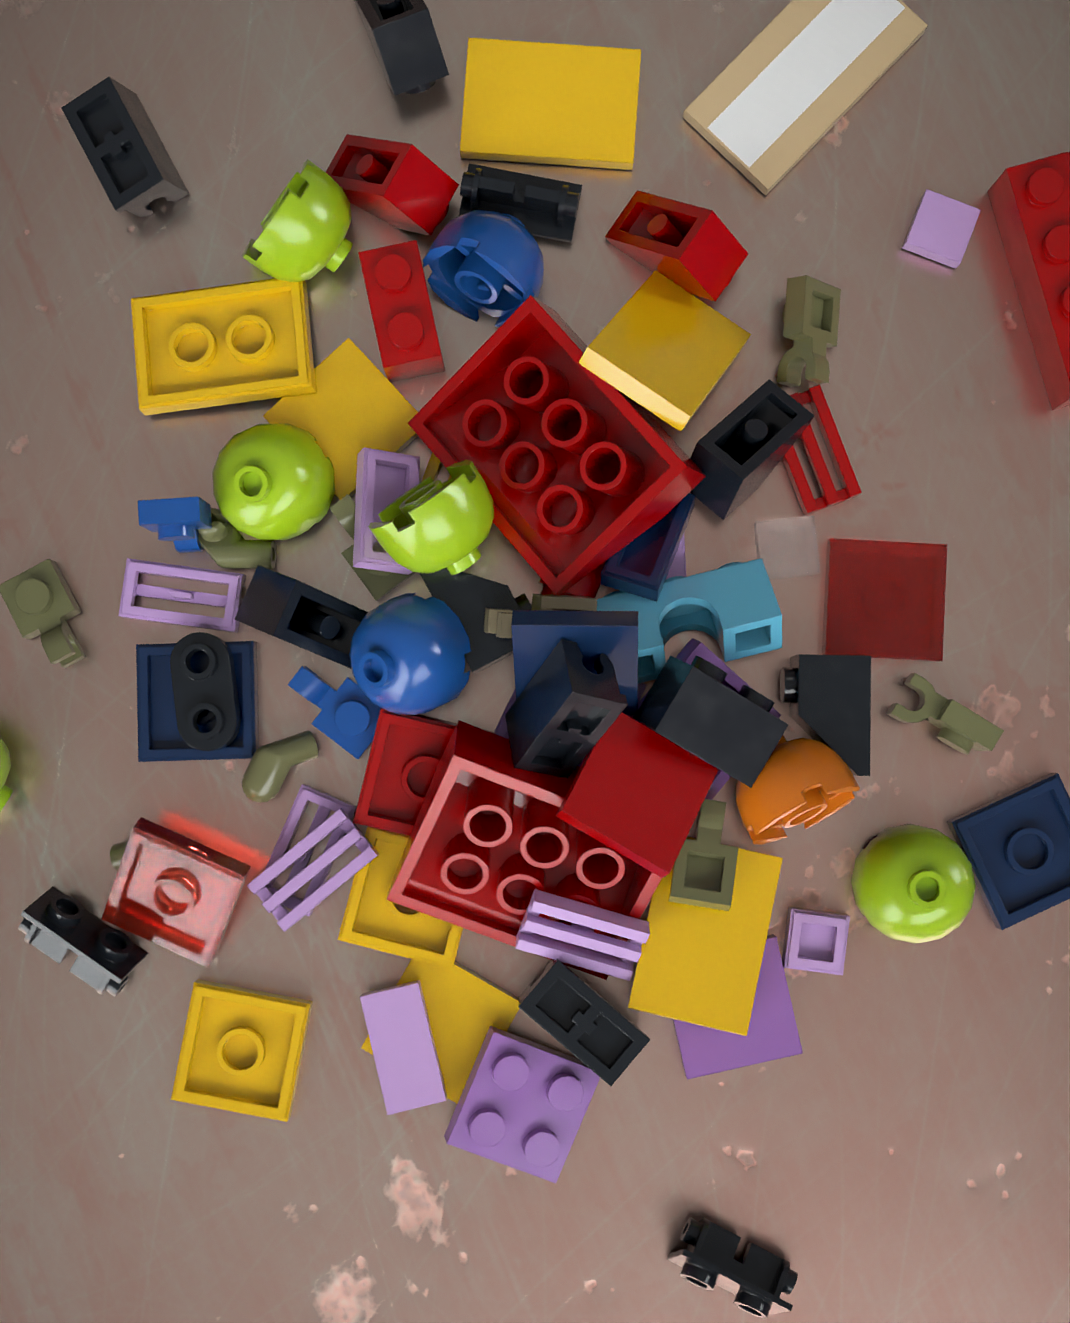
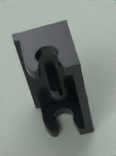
M107 77L61 107L115 211L121 213L126 210L140 217L150 216L153 214L149 205L151 201L165 197L167 201L177 202L189 194L136 93L113 78Z
M564 639L560 640L505 714L514 768L569 778L628 705L626 695L620 694L614 666L605 654H600L596 659L594 669L597 674H593L583 666V655L577 643Z
M551 960L545 966V971L534 984H529L519 996L518 1007L608 1085L612 1086L647 1045L650 1038L560 960Z

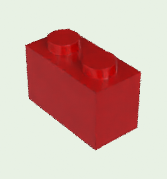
M417 240L358 252L382 365L387 379L393 383L444 372V361Z

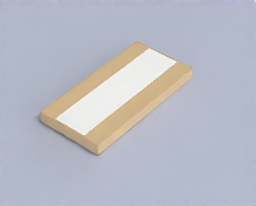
M792 0L684 110L683 118L766 196L924 34L928 25L902 0Z

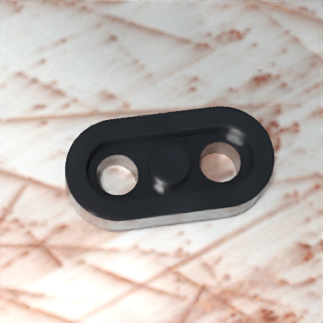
M204 632L191 633L177 642L170 657L177 727L182 739L192 748L201 751H216L227 747L234 741L241 725L233 654L229 646L221 638ZM198 651H204L209 657V666L202 673L194 672L190 665L191 657ZM204 710H210L216 716V726L208 733L201 731L197 724L198 716Z

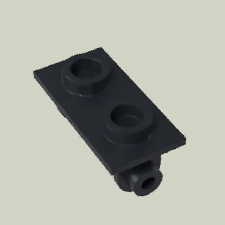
M469 163L467 172H464L460 187L462 200L458 216L473 210L509 214L520 220L531 235L571 243L582 185Z
M53 886L23 910L21 914L24 919L18 929L26 934L24 941L29 945L32 944L59 964L65 960L70 950L77 954L78 957L69 971L96 989L100 995L107 991L116 997L130 978L128 975L148 954L134 944L125 933L110 927L83 908L78 900L63 894Z
M691 1217L687 1220L680 1240L688 1243L687 1249L670 1253L667 1260L683 1267L680 1273L683 1279L706 1290L713 1291L715 1285L735 1294L736 1297L733 1303L737 1307L760 1318L767 1319L769 1313L776 1314L792 1310V1304L780 1299L781 1292L786 1295L792 1292L798 1278V1273L790 1269L789 1261L750 1243L740 1263L733 1258L741 1237L710 1222V1220L704 1217L699 1222Z

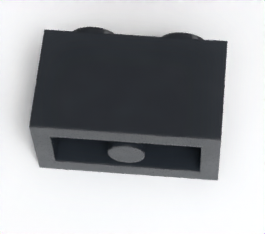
M670 655L633 718L751 788L787 729L788 724L769 713L775 703L764 695L744 684L738 693L723 685L722 683L728 674L710 662L696 655L690 665Z

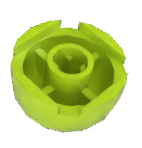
M307 159L303 164L301 173H295L260 225H262L263 231L256 241L251 238L242 257L262 272L278 280L288 282L310 280L324 267L335 272L353 246V243L345 238L352 216L350 202L343 189L326 172Z
M257 424L234 435L219 451L212 471L213 495L221 514L236 530L260 540H288L304 534L315 523H319L328 513L335 493L334 468L329 457L324 456L322 449L314 442L317 440L308 431L291 424Z
M464 460L447 467L446 469L452 478L443 483L440 480L433 481L431 476L394 500L378 514L382 522L370 523L369 529L382 548L395 562L412 572L429 574L447 568L451 575H455L466 570L480 559L481 553L477 547L489 535L494 519L493 499L487 485L472 461Z
M914 824L889 827L878 833V836L871 840L865 849L861 850L855 859L851 879L855 904L870 925L889 938L914 944L941 939L958 928L971 910L976 888L972 865L960 846L939 830Z

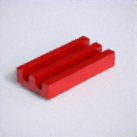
M820 384L802 393L797 392L790 395L803 407L810 404L842 489L836 491L811 424H809L800 435L823 496L814 499L794 445L782 458L803 515L811 514L860 495L862 493Z

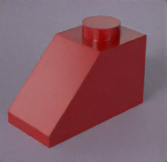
M346 134L326 170V173L343 189L351 204L398 229L430 236L436 226L445 218L449 209V202L459 186L457 182L413 144Z
M638 190L605 235L610 244L651 272L656 270L689 293L715 302L748 256V252L713 210Z

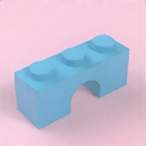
M762 558L744 563H727L716 570L687 577L675 576L665 580L657 602L621 590L611 592L597 600V611H638V684L657 679L666 664L665 644L671 637L683 631L697 630L712 636L719 644L725 662L782 648V613Z

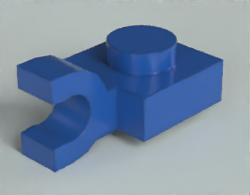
M200 497L138 500L140 526L151 532H158V540L173 541L175 549L179 553L203 552V547L198 540L197 529L212 528L211 505Z
M302 666L288 683V686L322 709L311 724L356 759H359L373 741L381 707L373 704L351 678L347 677L338 690H336L307 666Z

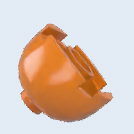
M782 735L753 786L750 788L737 780L736 804L742 823L752 843L762 845L788 837L782 826L789 828L804 823V828L807 829L826 819L850 803L855 798L852 791H859L860 787L847 764L824 742L807 738H798L787 742L784 735Z

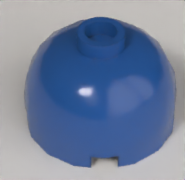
M473 210L450 220L436 237L423 258V268L429 264L432 270L427 280L431 289L448 306L474 321L479 319L478 310L492 317H499L494 325L496 327H500L530 295L537 299L543 284L544 262L538 243L522 222L509 214Z
M405 593L391 598L366 613L354 632L349 653L352 674L360 690L373 704L387 711L406 715L427 713L456 699L468 683L470 671L464 673L466 665L464 654L471 652L469 637L459 617L443 601L435 597L424 599L415 595L416 593Z

